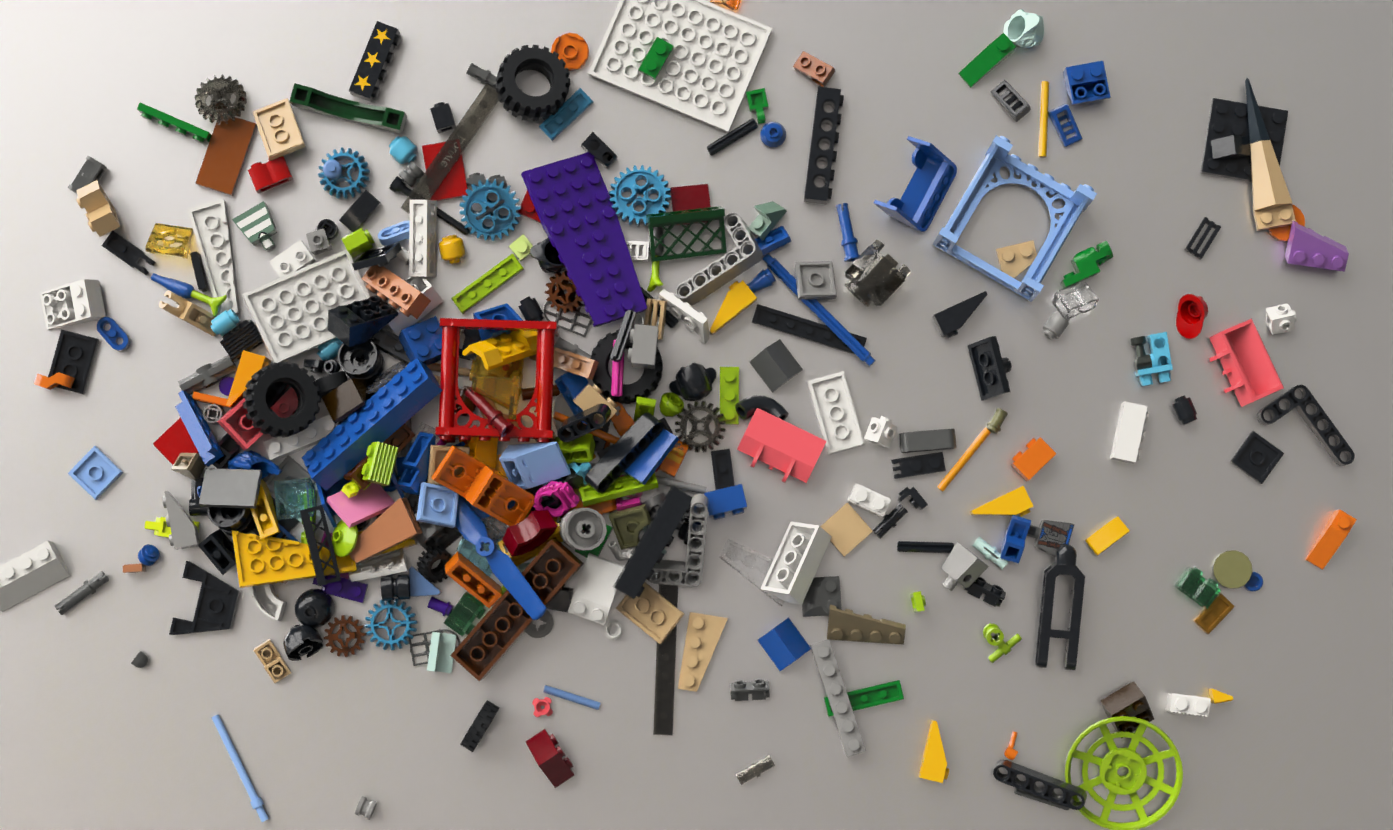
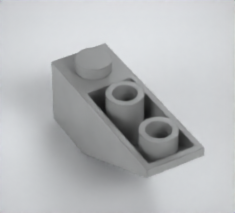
M165 491L162 501L164 508L168 510L166 523L167 527H171L172 534L169 535L170 545L174 546V549L177 550L198 546L200 541L197 526L173 495Z

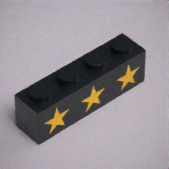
M379 21L376 22L349 88L351 95L369 102L378 97L380 92L379 84L385 80L387 70H385L387 64H391L394 58V53H392L394 47L398 46L401 40L400 32L397 28Z

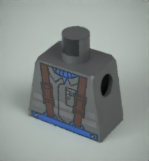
M1042 520L1039 527L1030 525L1027 536L1036 538L1035 548L1056 557L1057 548L1062 544H1069L1074 524Z

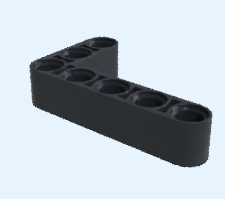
M1304 385L1292 387L1262 408L1257 414V420L1260 424L1269 425L1296 408L1337 465L1345 466L1354 461L1355 454L1309 389ZM1296 389L1302 392L1301 399L1295 397ZM1280 400L1286 402V410L1280 408ZM1307 405L1313 407L1314 412L1312 415L1307 413ZM1265 411L1271 413L1272 418L1270 421L1264 419L1263 414ZM1319 420L1324 422V430L1318 428L1317 423ZM1330 436H1333L1336 439L1335 446L1330 445ZM1341 452L1347 454L1348 459L1346 462L1341 460Z

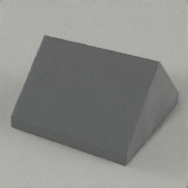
M780 339L765 348L750 361V364L772 393L803 370Z

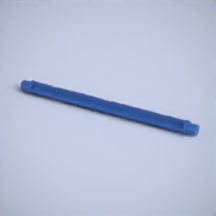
M769 253L766 254L762 260L767 264V267L798 296L796 279L776 258H773ZM802 299L862 362H865L870 367L876 361L871 356V353L816 299Z

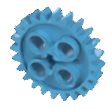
M634 165L633 171H630L627 167L626 174L620 172L621 178H614L616 184H611L613 191H609V195L612 196L610 202L614 204L612 209L617 210V217L623 215V222L628 218L629 225L636 221V225L639 226L640 222L643 221V224L647 226L646 215L666 212L664 207L668 208L670 206L667 201L671 200V196L668 195L671 189L666 188L668 181H663L664 175L658 177V170L652 173L651 167L644 170V165L641 166L640 170H637V167ZM639 180L646 181V184L643 186H639L636 183ZM624 192H630L632 194L628 198L622 196ZM651 194H657L659 196L655 200L649 198ZM638 205L644 207L640 212L634 210Z
M487 178L485 184L479 180L478 187L472 184L473 190L466 189L468 196H462V199L466 202H461L459 205L464 208L459 211V214L465 215L461 218L462 222L467 221L465 228H472L470 234L475 231L478 232L477 238L481 234L484 235V240L491 236L492 241H494L495 235L502 239V233L508 236V229L515 230L512 223H519V220L515 217H521V213L516 211L521 209V205H516L520 198H514L516 191L510 193L511 186L509 185L504 188V181L498 185L497 179L490 183ZM488 193H495L498 199L495 201L490 200L487 196ZM501 200H504V201H505L504 203H502V204L496 206V207L494 208L493 213H492L491 211H489V212L486 213L481 219H479V220L476 219L477 216H480V215H482L483 213H485V212L487 211V208H488L487 206H489V208H492V207H494L499 201H501ZM478 203L482 206V210L475 211L472 205ZM506 208L509 214L502 216L499 214V209ZM491 219L493 225L487 227L484 225L483 220Z

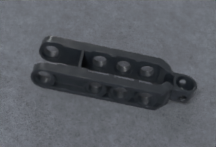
M1070 544L1060 545L1056 551L1055 562L1044 570L1035 659L1036 667H1047L1050 637L1066 639L1065 651L1067 652L1065 670L1076 669L1085 576L1076 566V550ZM1060 574L1072 575L1074 577V589L1071 590L1073 596L1072 609H1069L1071 615L1070 628L1067 631L1051 629L1056 577Z

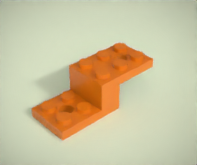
M453 445L431 477L434 481L463 496L474 507L508 526L522 522L534 505V494L507 480L497 470ZM462 467L461 474L454 475L455 469ZM514 500V501H515L514 507L508 509V508H507L508 503H509L510 501Z

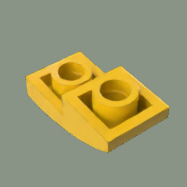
M1117 516L1085 541L1098 556L1128 534L1130 530Z

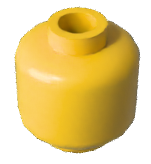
M457 235L443 237L442 241L438 244L441 258L445 261L449 260L450 264L460 262V258L466 254L463 240L457 237Z

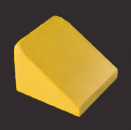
M1208 689L1211 703L1216 704L1234 700L1233 696L1214 689Z

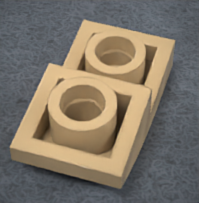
M268 639L253 650L274 683H277L291 673L271 639Z

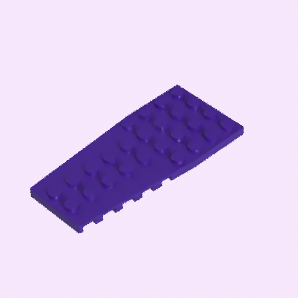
M587 152L523 171L521 176L540 222L552 246L558 251V258L561 263H564L568 271L567 275L570 280L572 279L576 287L578 297L581 296L585 304L584 308L594 322L593 326L598 327L623 319L625 312L629 309L636 312V314L644 312L647 309V305L616 211L612 209L613 202H610L611 197L594 157Z

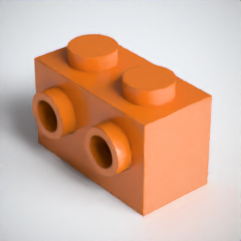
M1041 437L1037 440L1033 438L1026 445L1028 449L1024 453L1019 451L1012 458L1014 462L1011 466L1026 481H1029L1056 455V452Z

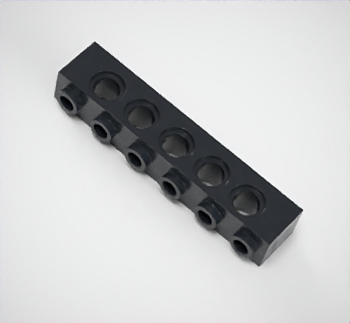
M818 86L804 202L827 204V199L831 200L832 188H829V182L834 180L835 170L831 169L832 162H836L837 151L833 150L834 143L838 144L839 139L836 125H840L842 115L838 114L839 106H843L844 95H840L841 89ZM825 105H831L833 106L834 111L828 113L824 110L823 107ZM824 123H828L831 125L832 129L830 131H824L821 128V125ZM821 142H827L829 144V148L827 150H822L819 147V144ZM823 160L827 163V167L821 169L817 166V162ZM816 179H822L825 182V185L823 187H817L814 184V181Z

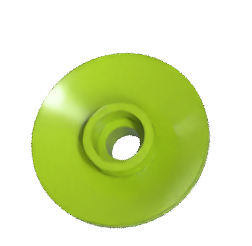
M343 520L338 522L331 537L335 555L346 557L353 551L358 538L357 525L349 528Z

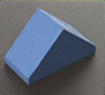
M410 567L411 597L435 596L442 593L435 585L426 580L416 568Z

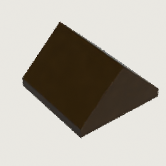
M350 378L322 397L335 424L365 405L367 381L365 379Z

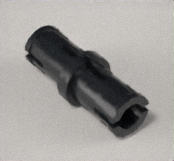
M900 503L889 515L886 514L883 517L884 520L872 530L880 539L908 513L905 508L898 513L903 508Z

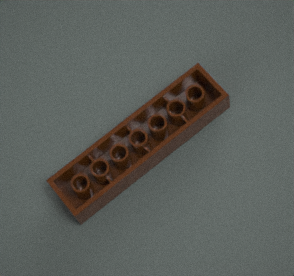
M553 538L527 566L522 575L545 607H547L584 563L561 542ZM507 590L450 656L478 681H481L534 620Z

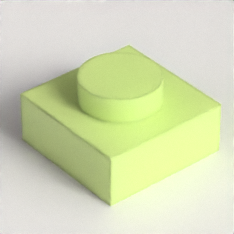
M524 234L509 245V248L520 261L530 255V249L533 247Z

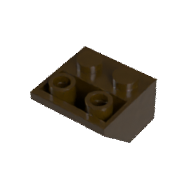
M1134 681L1101 700L1108 718L1128 716L1140 718L1148 722L1154 720L1145 695ZM1127 721L1111 722L1117 732H1134L1139 723Z

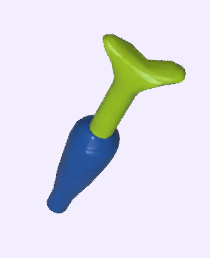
M155 273L151 276L152 281L159 283L182 298H194L209 304L214 317L218 314V307L227 299V295L215 298L195 291L192 285L179 280L163 277Z

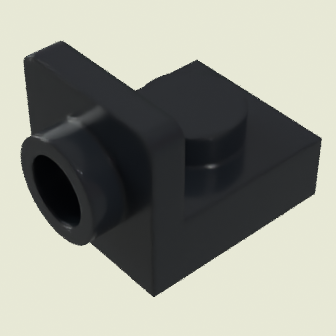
M906 487L899 493L901 497L897 499L901 502L909 496L911 498L909 500L911 505L915 509L919 508L920 510L928 505L914 487L911 489Z

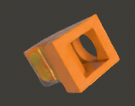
M678 440L665 457L659 470L675 478L690 446Z

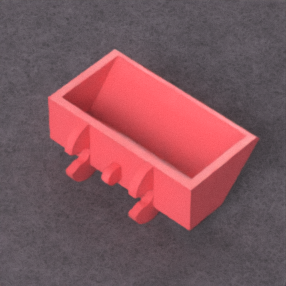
M1252 319L1209 337L1217 354L1209 358L1210 362L1217 359L1220 360L1224 369L1222 374L1227 375L1231 387L1224 389V392L1227 393L1234 390L1241 407L1284 388Z
M757 408L737 450L754 458L751 464L753 468L756 462L760 460L770 465L768 469L772 470L774 467L784 472L785 475L782 479L784 483L789 475L807 483L826 441Z

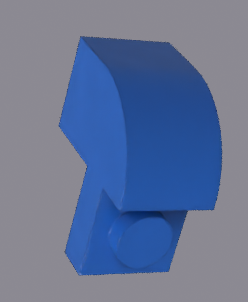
M1012 515L1003 539L1000 558L1015 563L1020 562L1031 520Z

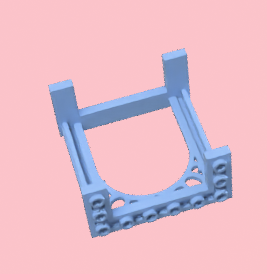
M996 135L985 154L986 158L945 228L942 227L932 245L1032 302L1042 290L1044 285L1041 282L1080 214L1087 209L1097 193L1086 184H1080L1074 192L1067 184H1059L1054 181V177L1051 175L1040 173L1034 165H1026L1021 162V158L1014 154L1009 155L1008 153L1013 146L1010 144V140ZM1001 167H1006L1009 170L1010 176L1008 179L1001 177ZM1014 172L1016 173L1017 176L1021 175V178H1020V179L1014 178ZM994 173L996 179L998 180L995 183L991 182V180L994 178V176H992ZM1031 183H1035L1036 187H1033ZM1004 184H1019L1034 190L1044 200L1050 214L1049 234L1022 282L956 245L960 234L980 200L990 190ZM1046 192H1049V194L1051 195L1054 194L1055 196L1049 198L1046 196ZM1061 199L1065 202V206L1061 209H1055L1052 206V202ZM1055 213H1064L1063 216H1059V220L1055 218Z

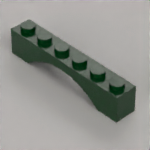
M294 83L289 100L294 107L398 134H403L407 115L403 111L347 100Z

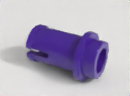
M432 596L427 608L440 612L445 617L446 615L450 616L453 605H451V602L446 603Z

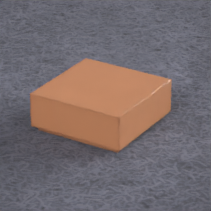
M128 564L123 566V573L146 572V565Z

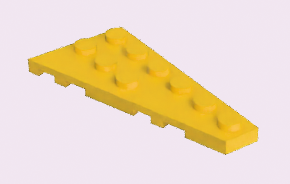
M232 530L240 588L316 577L308 544L275 537L261 539L256 534H246ZM322 547L319 552L320 559L327 562L331 556L330 550ZM335 555L340 574L357 570L356 563L351 559L350 555L346 557ZM331 559L329 564L333 566V562ZM327 565L324 570V576L334 575L335 570Z

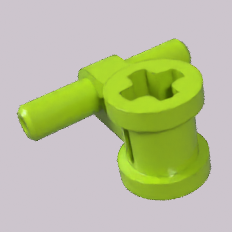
M994 623L987 624L983 629V635L988 643L999 647L988 657L992 663L1002 655H1007L1012 651L1011 648L1022 640L1020 635L1016 634L1005 643L1003 632Z

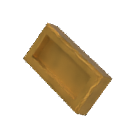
M1219 593L1194 622L1206 634H1210L1235 606Z

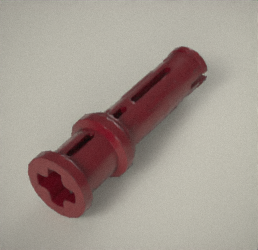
M474 386L470 387L471 392L467 390L465 396L488 418V423L499 431L501 437L509 434L514 424L508 422L503 417L501 411H496Z

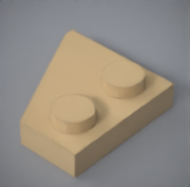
M1033 240L996 249L1001 271L1013 278H1016L1029 267L1037 256Z

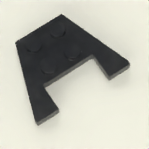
M186 561L182 578L200 581L202 585L193 622L173 618L169 635L231 629L240 591L194 563Z

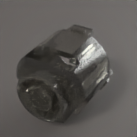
M879 240L868 246L845 271V277L848 280L844 284L845 287L866 307L871 303L875 306H881L905 282V278L911 273L905 264L896 269L895 267L898 265V262L889 254L884 257L879 253L885 246Z

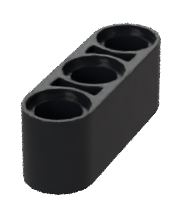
M598 404L567 418L557 431L559 439L563 442H570L603 427L611 415V409L606 404Z

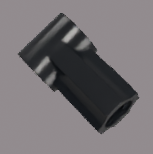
M199 478L198 481L191 479L190 516H208L207 507L199 505L200 498L197 494V488L202 486L203 478Z

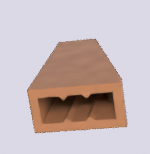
M398 499L358 536L355 548L349 554L353 561L356 563L364 562L423 533L418 521H416L408 499Z

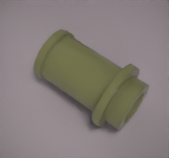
M997 408L993 418L987 423V429L994 434H997L998 431L1000 432V427L1008 413Z

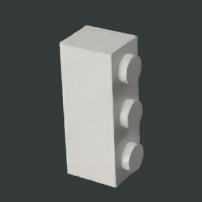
M1126 401L1122 403L1110 459L1131 464L1136 463V460L1140 459L1142 449H1139L1140 441L1143 442L1146 431L1143 430L1144 423L1148 422V406Z

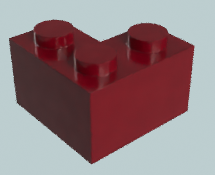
M544 729L527 740L526 744L538 766L556 788L574 776L571 769L574 766L568 757L564 758L565 753L562 748L556 746L559 742L553 733L549 735Z

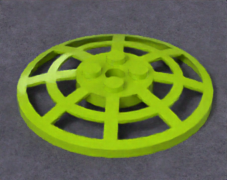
M1111 717L1091 725L1074 741L1065 763V781L1072 784L1070 774L1072 758L1083 760L1082 777L1084 783L1077 787L1088 791L1091 797L1104 807L1100 817L1094 815L1085 806L1079 809V811L1091 822L1111 830H1137L1157 822L1173 807L1182 787V762L1173 741L1156 725L1136 717ZM1119 721L1139 723L1135 733L1123 731L1110 733L1106 724ZM1149 727L1158 733L1166 741L1170 749L1159 752L1152 742L1143 737L1146 728ZM1100 728L1103 737L1093 743L1087 753L1076 750L1085 736L1094 729ZM1120 737L1132 738L1128 748H1117L1113 739ZM1106 742L1110 751L1103 758L1092 755L1101 744ZM1139 742L1145 744L1153 754L1142 758L1136 752ZM1173 756L1176 764L1174 788L1163 783V759ZM1089 762L1100 766V776L1091 780L1088 778ZM1157 762V780L1147 776L1146 765ZM1120 767H1126L1129 770L1124 776L1119 775L1117 771ZM1103 783L1110 791L1107 799L1105 800L1100 797L1093 787ZM1144 783L1152 786L1153 789L1150 793L1140 800L1136 791ZM1159 790L1169 794L1170 797L1166 803L1154 814L1147 817L1143 806L1150 802ZM1117 794H1129L1133 803L1115 804L1114 801ZM1077 795L1072 797L1074 801L1080 802ZM1111 809L1117 811L1136 809L1140 820L1119 823L1108 821Z

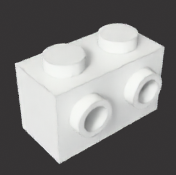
M299 240L269 262L281 278L313 264L316 260L305 244Z

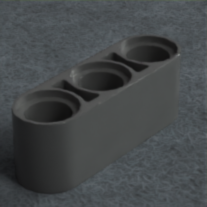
M955 429L899 434L901 453L957 448Z

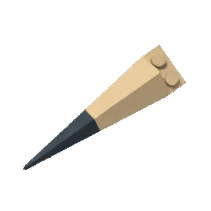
M1246 78L1253 215L1257 231L1289 226L1292 225L1293 220L1296 221L1292 207L1293 203L1250 81Z

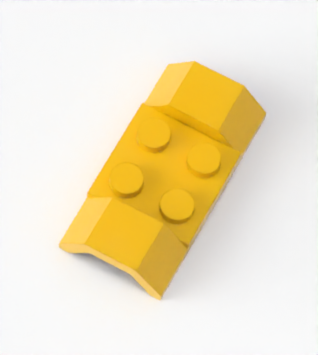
M514 330L510 334H501L500 336L469 345L463 350L462 355L467 356L476 353L482 358L485 369L491 370L537 354V331Z

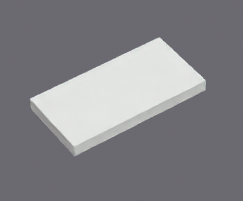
M844 371L807 381L823 440L826 441L827 454L831 455L865 445Z

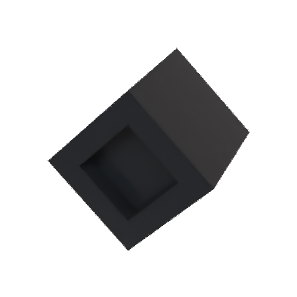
M440 102L435 104L433 108H430L438 134L456 129L449 103Z

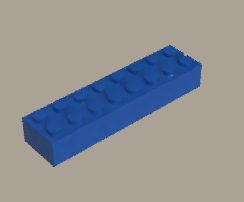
M416 358L385 386L381 387L370 399L366 400L365 405L351 413L340 425H337L333 431L322 438L317 445L308 450L302 459L308 468L307 470L311 478L327 491L367 456V448L372 442H384L443 391L432 371L420 359Z

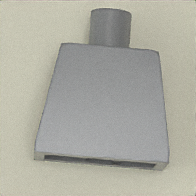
M957 542L942 566V570L949 575L943 585L950 591L958 583L968 588L989 566Z

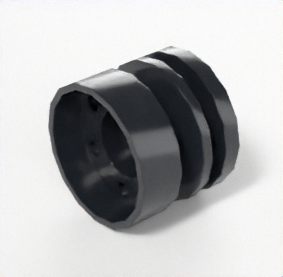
M370 339L365 343L352 347L342 343L338 350L339 365L350 378L365 379L367 383L375 381L384 369L383 356Z
M207 507L208 517L211 522L229 536H232V530L247 534L255 526L250 508Z

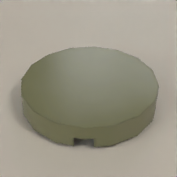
M1236 550L1226 551L1215 560L1213 566L1214 576L1223 587L1238 589L1245 586L1250 580L1252 564L1249 558L1242 552Z

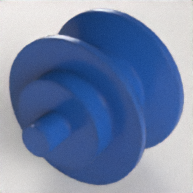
M150 544L143 546L138 552L139 561L146 566L153 565L160 557L159 550Z

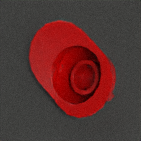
M1186 294L1179 301L1176 326L1178 332L1185 338L1192 339L1201 333L1204 319L1208 314V306L1203 297Z

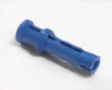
M843 203V211L841 204H838L836 208L843 237L841 246L844 247L845 251L844 261L852 262L859 260L861 255L858 254V240L853 234L848 203Z

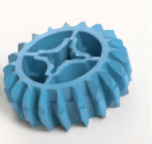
M343 147L340 148V153L334 149L333 156L327 153L328 160L339 161L349 159L353 162L341 165L350 180L346 176L341 175L342 177L330 181L324 172L318 173V176L323 178L320 180V184L325 185L323 189L325 191L330 190L329 194L331 196L336 193L338 199H340L342 194L345 199H348V193L355 197L354 191L356 190L359 194L362 193L359 187H367L363 181H369V177L365 175L370 173L369 169H364L368 166L367 162H363L364 156L358 157V151L352 154L351 148H348L345 153ZM322 159L321 161L325 164L327 160ZM319 166L321 171H323V166ZM358 166L359 175L357 180L354 181L352 179V173ZM341 182H347L351 186L341 188L335 185L337 183L340 184Z
M395 599L394 604H392V600L387 601V604L380 600L381 607L374 604L373 607L376 611H368L373 615L372 618H365V620L371 621V624L365 625V628H371V631H368L366 634L368 636L374 635L370 641L378 640L376 643L377 647L384 643V650H387L388 644H390L391 650H395V644H397V647L401 649L402 641L408 645L409 642L406 638H414L409 633L410 631H417L416 628H411L412 624H417V621H411V618L415 617L416 614L408 613L412 609L410 606L404 609L406 605L404 601L399 606V599ZM393 608L401 611L406 620H397L393 613ZM387 609L386 619L382 622H376L379 614ZM389 619H392V622L401 623L395 627L393 626L394 629L392 630L390 627L382 626V624H387ZM406 626L403 635L395 640L397 628ZM376 628L386 629L389 640L382 638Z

